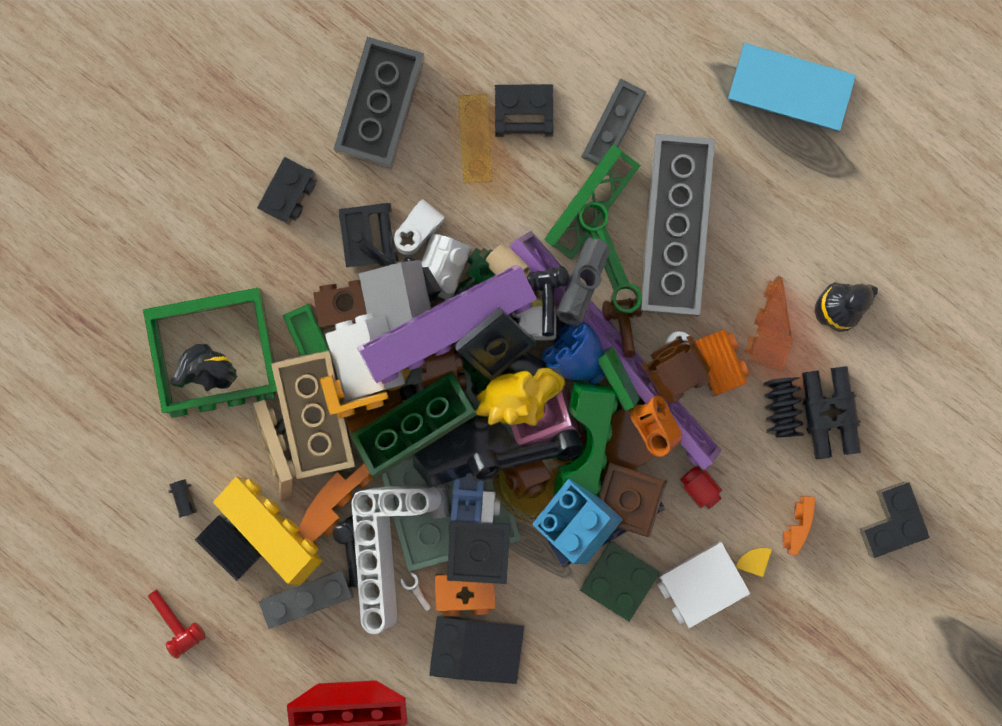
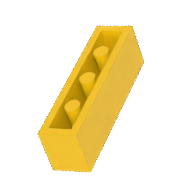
M235 477L213 503L288 584L300 586L323 561L317 554L319 551L318 547L298 533L300 529L289 518L285 519L279 513L281 508L275 501L270 498L266 499L260 492L262 488L252 478Z

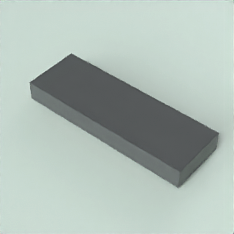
M620 78L581 158L598 165L612 145L619 147L646 94L645 90Z

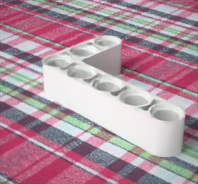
M429 485L374 487L357 492L352 499L361 624L369 634H378L391 629L397 622L390 516H413L435 511L439 508L442 499L439 490L435 487L431 488ZM421 494L426 498V506L421 503ZM395 495L399 499V507H397L394 503ZM368 496L372 499V508L368 505ZM370 525L375 530V537L370 533ZM372 555L377 559V566L372 562ZM375 584L379 587V595H377L374 590ZM377 613L382 618V624L377 621Z

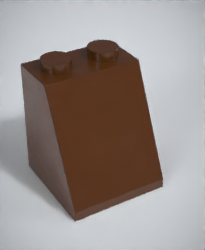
M641 398L636 405H644L646 403ZM621 407L615 413H612L610 422L612 436L610 441L606 442L605 453L607 461L605 469L601 470L599 479L601 481V489L609 463L635 470L657 457L650 453L641 434L632 423L630 409L625 410ZM586 430L581 432L582 437H580L583 446L586 441Z

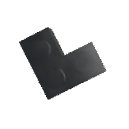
M903 481L876 491L886 519L859 529L870 557L876 558L930 538L910 482Z

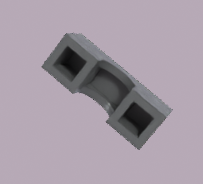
M341 569L306 584L265 597L259 601L267 626L270 629L352 599L354 594L345 569Z

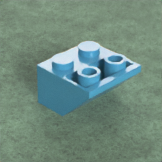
M568 479L532 525L573 564H587L623 519L602 499L573 480Z

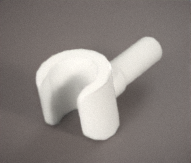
M411 573L415 578V584L412 587H408L406 582L401 579L402 586L413 592L425 611L432 608L419 587L420 579L416 574Z

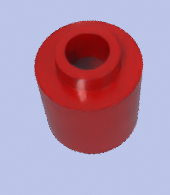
M699 466L693 467L680 479L684 484L682 488L700 509L704 506L710 509L722 499L719 495L722 488L706 470L701 469Z

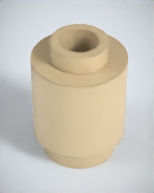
M501 244L486 258V261L490 264L489 269L495 275L514 265H518L522 268L528 279L527 272L530 267L510 247L506 248Z

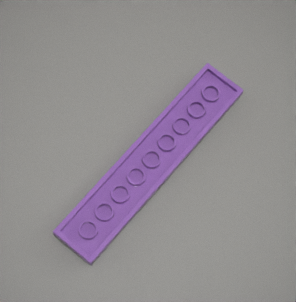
M532 231L519 237L510 245L511 249L530 267L531 272L536 273L538 270L544 271L561 266ZM566 286L554 288L555 306L557 308L564 295ZM590 300L581 323L589 324L595 331L603 351L612 346L614 347L638 395L645 403L650 402V399L658 394L641 368L644 360L636 351L635 356L632 358L624 356L620 332L609 320L606 321L601 310ZM664 399L682 431L680 443L688 451L686 453L688 459L695 466L700 465L705 470L721 452L720 447L679 400L669 403L667 399Z

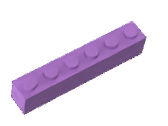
M514 265L357 347V350L372 379L376 383L382 381L383 384H386L399 376L397 372L407 367L409 370H413L426 362L424 358L433 353L439 356L451 350L452 343L462 339L497 308H502L507 314L513 311L515 314H519L531 308V302L537 298L522 268Z

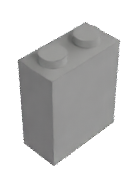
M421 260L400 262L359 273L367 314L372 313L373 318L386 316L389 330L431 309Z

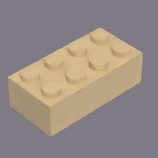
M330 350L273 362L271 365L296 478L301 479L355 467L356 462L345 417L338 419L337 414L330 415L320 382L321 378L330 375L333 376L334 381L337 380Z

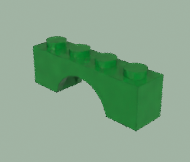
M573 383L569 412L584 424L586 441L581 454L571 462L558 466L553 490L554 496L568 479L573 480L597 497L600 495L601 470L605 469L607 461L605 453L606 442H609L612 436L611 416L617 409L616 394L608 385Z

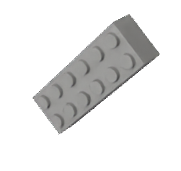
M656 134L654 138L641 286L642 302L640 311L700 316L715 139Z

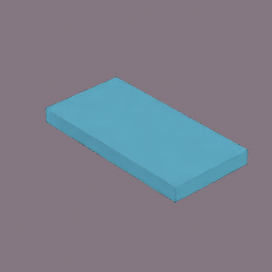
M744 43L727 100L839 132L856 75Z

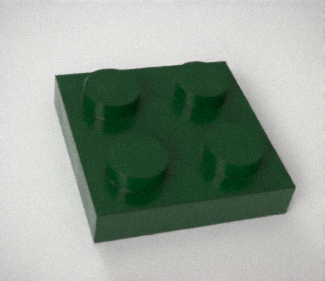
M610 541L583 583L580 591L630 622L660 574V571Z

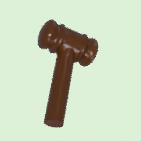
M637 297L634 299L617 300V304L623 309H631L637 303ZM605 300L602 304L603 317L606 321L611 318L614 320L618 319L624 356L632 358L636 353L630 318L634 316L641 317L643 312L640 311L639 306L631 314H620L614 310L611 302Z

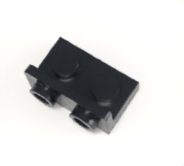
M284 157L257 208L288 225L291 220L297 221L304 208L300 204L305 194L310 196L316 186L317 180L314 179L316 173Z

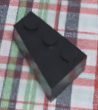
M476 415L413 454V466L432 488L466 477V474L471 473L467 464L468 459L480 451L493 450L495 453L520 448V446L500 422L490 425L488 424L489 416Z

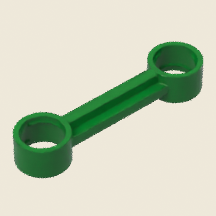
M589 202L580 210L578 224L583 231L590 233L592 239H600L606 242L607 246L611 249L604 265L613 288L611 304L618 313L631 314L642 302L641 291L637 286L629 283L606 228L609 217L607 209L601 203ZM588 208H596L603 214V222L599 227H589L583 221L582 215ZM629 289L634 292L637 297V303L634 307L623 309L617 304L616 296L619 290Z

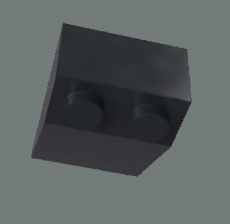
M438 614L429 676L517 684L524 625Z

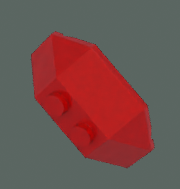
M377 680L319 683L287 704L289 726H405L408 724L406 698Z

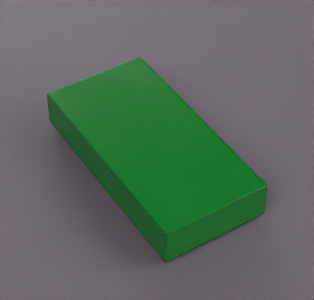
M310 304L282 315L300 356L329 350V346L321 328L318 326Z
M612 346L603 351V354L598 358V363L623 409L628 410L635 407L641 397L638 395L617 352Z

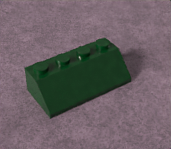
M451 371L350 436L369 473L375 479L477 415V412L467 393Z

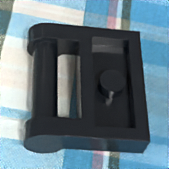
M553 84L495 85V137H504V134H545V137H553ZM504 115H544V122L504 123Z
M391 203L338 209L346 268L378 264L359 249V245L363 240H367L373 245L369 215L378 214L383 253L394 262L398 261V254L394 252L389 215L392 212Z

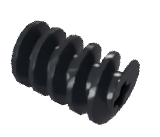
M800 377L771 379L763 383L764 387L772 389L771 392L764 394V398L773 401V403L765 406V410L774 412L773 415L766 418V422L774 424L773 427L766 430V433L775 435V438L804 436V433L795 431V428L803 425V421L794 418L803 413L801 409L794 407L795 404L802 402V398L793 396V393L801 390V387L792 384V382Z

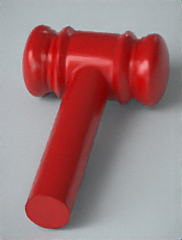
M158 590L153 591L147 596L175 635L171 641H167L165 644L168 653L173 658L178 659L181 654H185L186 651L199 644L200 640H205V632L199 624L193 622L190 627L184 629Z

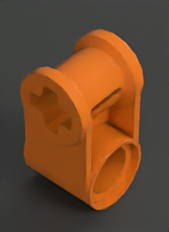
M654 396L650 399V402L644 405H635V407L630 409L632 423L638 429L650 453L662 457L680 444L682 431L672 416L667 402L661 396Z

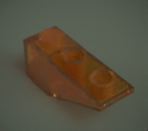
M777 276L774 282L768 281L763 296L768 298L765 308H759L754 325H757L758 328L755 337H749L744 352L749 353L747 360L777 371H783L793 342L783 277Z

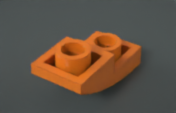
M800 496V502H795V519H800L799 525H788V531H783L782 537L783 548L787 549V554L797 555L808 536L815 509L814 496Z

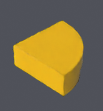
M765 547L752 549L738 559L735 567L763 577L772 549Z

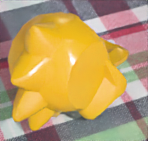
M550 368L538 369L533 377L528 371L497 376L488 384L484 391L477 395V399L481 402L476 411L477 415L489 416L488 424L490 425L502 422L509 425L527 423L531 426H536L537 421L544 417L545 403L564 388L565 380Z

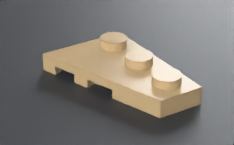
M265 400L253 403V415L265 451H270L268 460L272 476L279 477V491L277 493L280 502L292 499V478L296 477L292 461L286 462L283 453L287 451L282 434L277 435L274 426L277 425V419L273 408H267Z

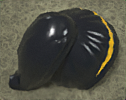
M834 282L821 293L815 303L814 312L816 319L821 325L829 326L834 331H848L858 324L865 312L873 304L875 295L878 294V288L870 284L864 285L863 283L853 286Z
M196 344L187 349L180 357L177 370L170 383L173 386L183 388L184 385L192 382L203 385L205 391H209L213 388H229L238 376L231 361L224 354L213 351L208 344Z

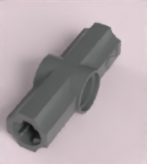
M588 238L584 243L556 312L559 320L567 325L578 326L581 324L594 290L601 283V273L611 250L606 242L600 239ZM580 278L586 282V285L582 283Z

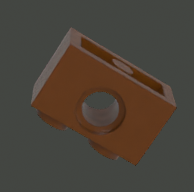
M360 280L349 281V287L337 289V284L319 286L320 292L313 293L319 328L334 327L335 324L349 320L356 323V317L367 314ZM349 295L353 298L354 303L350 310L341 311L338 308V300L341 296Z

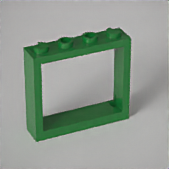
M260 288L143 309L162 413H170L171 418L188 415L187 409L199 407V412L216 410V404L227 402L228 407L246 404L245 398L255 396L257 402L274 399L273 393L277 392L271 364L275 360ZM254 303L269 385L173 403L158 320Z

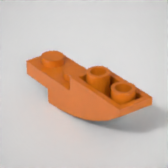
M365 463L347 479L340 471L336 472L323 486L307 509L300 524L298 533L304 539H309L318 547L319 545L315 541L323 533L327 537L333 533V529L339 524L337 520L342 517L334 507L336 505L340 508L344 507L354 497L350 492L358 485L363 489L373 480Z

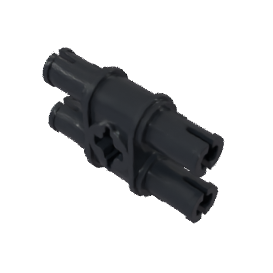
M848 366L830 368L834 389L832 398H826L822 394L819 370L802 373L806 398L803 399L802 405H805L808 425L806 431L812 436L815 459L832 457L828 431H831L833 427L840 429L844 455L861 453L857 429L860 426L861 420H858L855 397L857 395L855 391H851ZM830 404L832 409L842 410V412L833 416V421L830 416L821 415V413L830 409Z

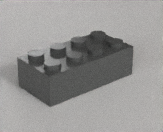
M367 37L335 142L334 151L337 154L392 170L425 60L424 53Z

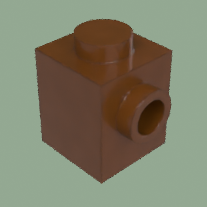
M543 461L503 470L509 489L514 491L518 499L527 495L529 498H534L545 491L544 487L551 479Z

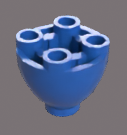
M585 322L578 326L565 324L558 332L559 338L542 353L541 359L546 363V366L563 378L573 381H588L590 384H596L605 376L598 363V358L603 354L601 342L595 331Z

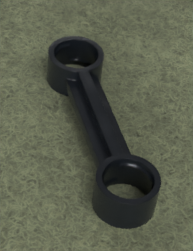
M566 430L555 435L549 441L500 453H495L493 450L480 451L471 456L467 464L475 481H485L495 477L501 470L554 457L560 461L572 459L583 452L584 446L576 430Z

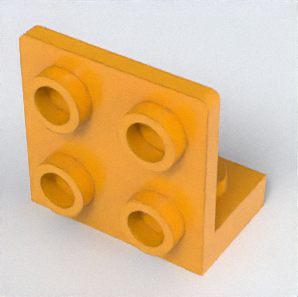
M332 375L320 379L330 415L337 414L338 419L355 414L354 408L366 405L367 410L381 407L384 405L383 400L388 398L387 391L384 390L340 403L339 399L345 397L340 379L334 381Z

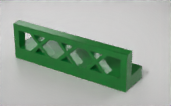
M612 145L547 233L544 240L570 259H573L590 236V233L584 232L580 237L579 229L581 228L578 225L577 218L579 211L591 195L592 202H596L594 191L599 184L610 182L612 195L608 200L598 202L605 204L604 206L608 211L641 165L618 147ZM619 157L632 166L625 177L613 178L612 166ZM609 172L610 179L603 180V178ZM621 181V183L615 190L614 182ZM594 208V220L591 224H586L589 227H596L603 218L601 211L598 213L596 208ZM574 219L575 226L568 227ZM576 229L578 242L571 251L557 242L565 231Z

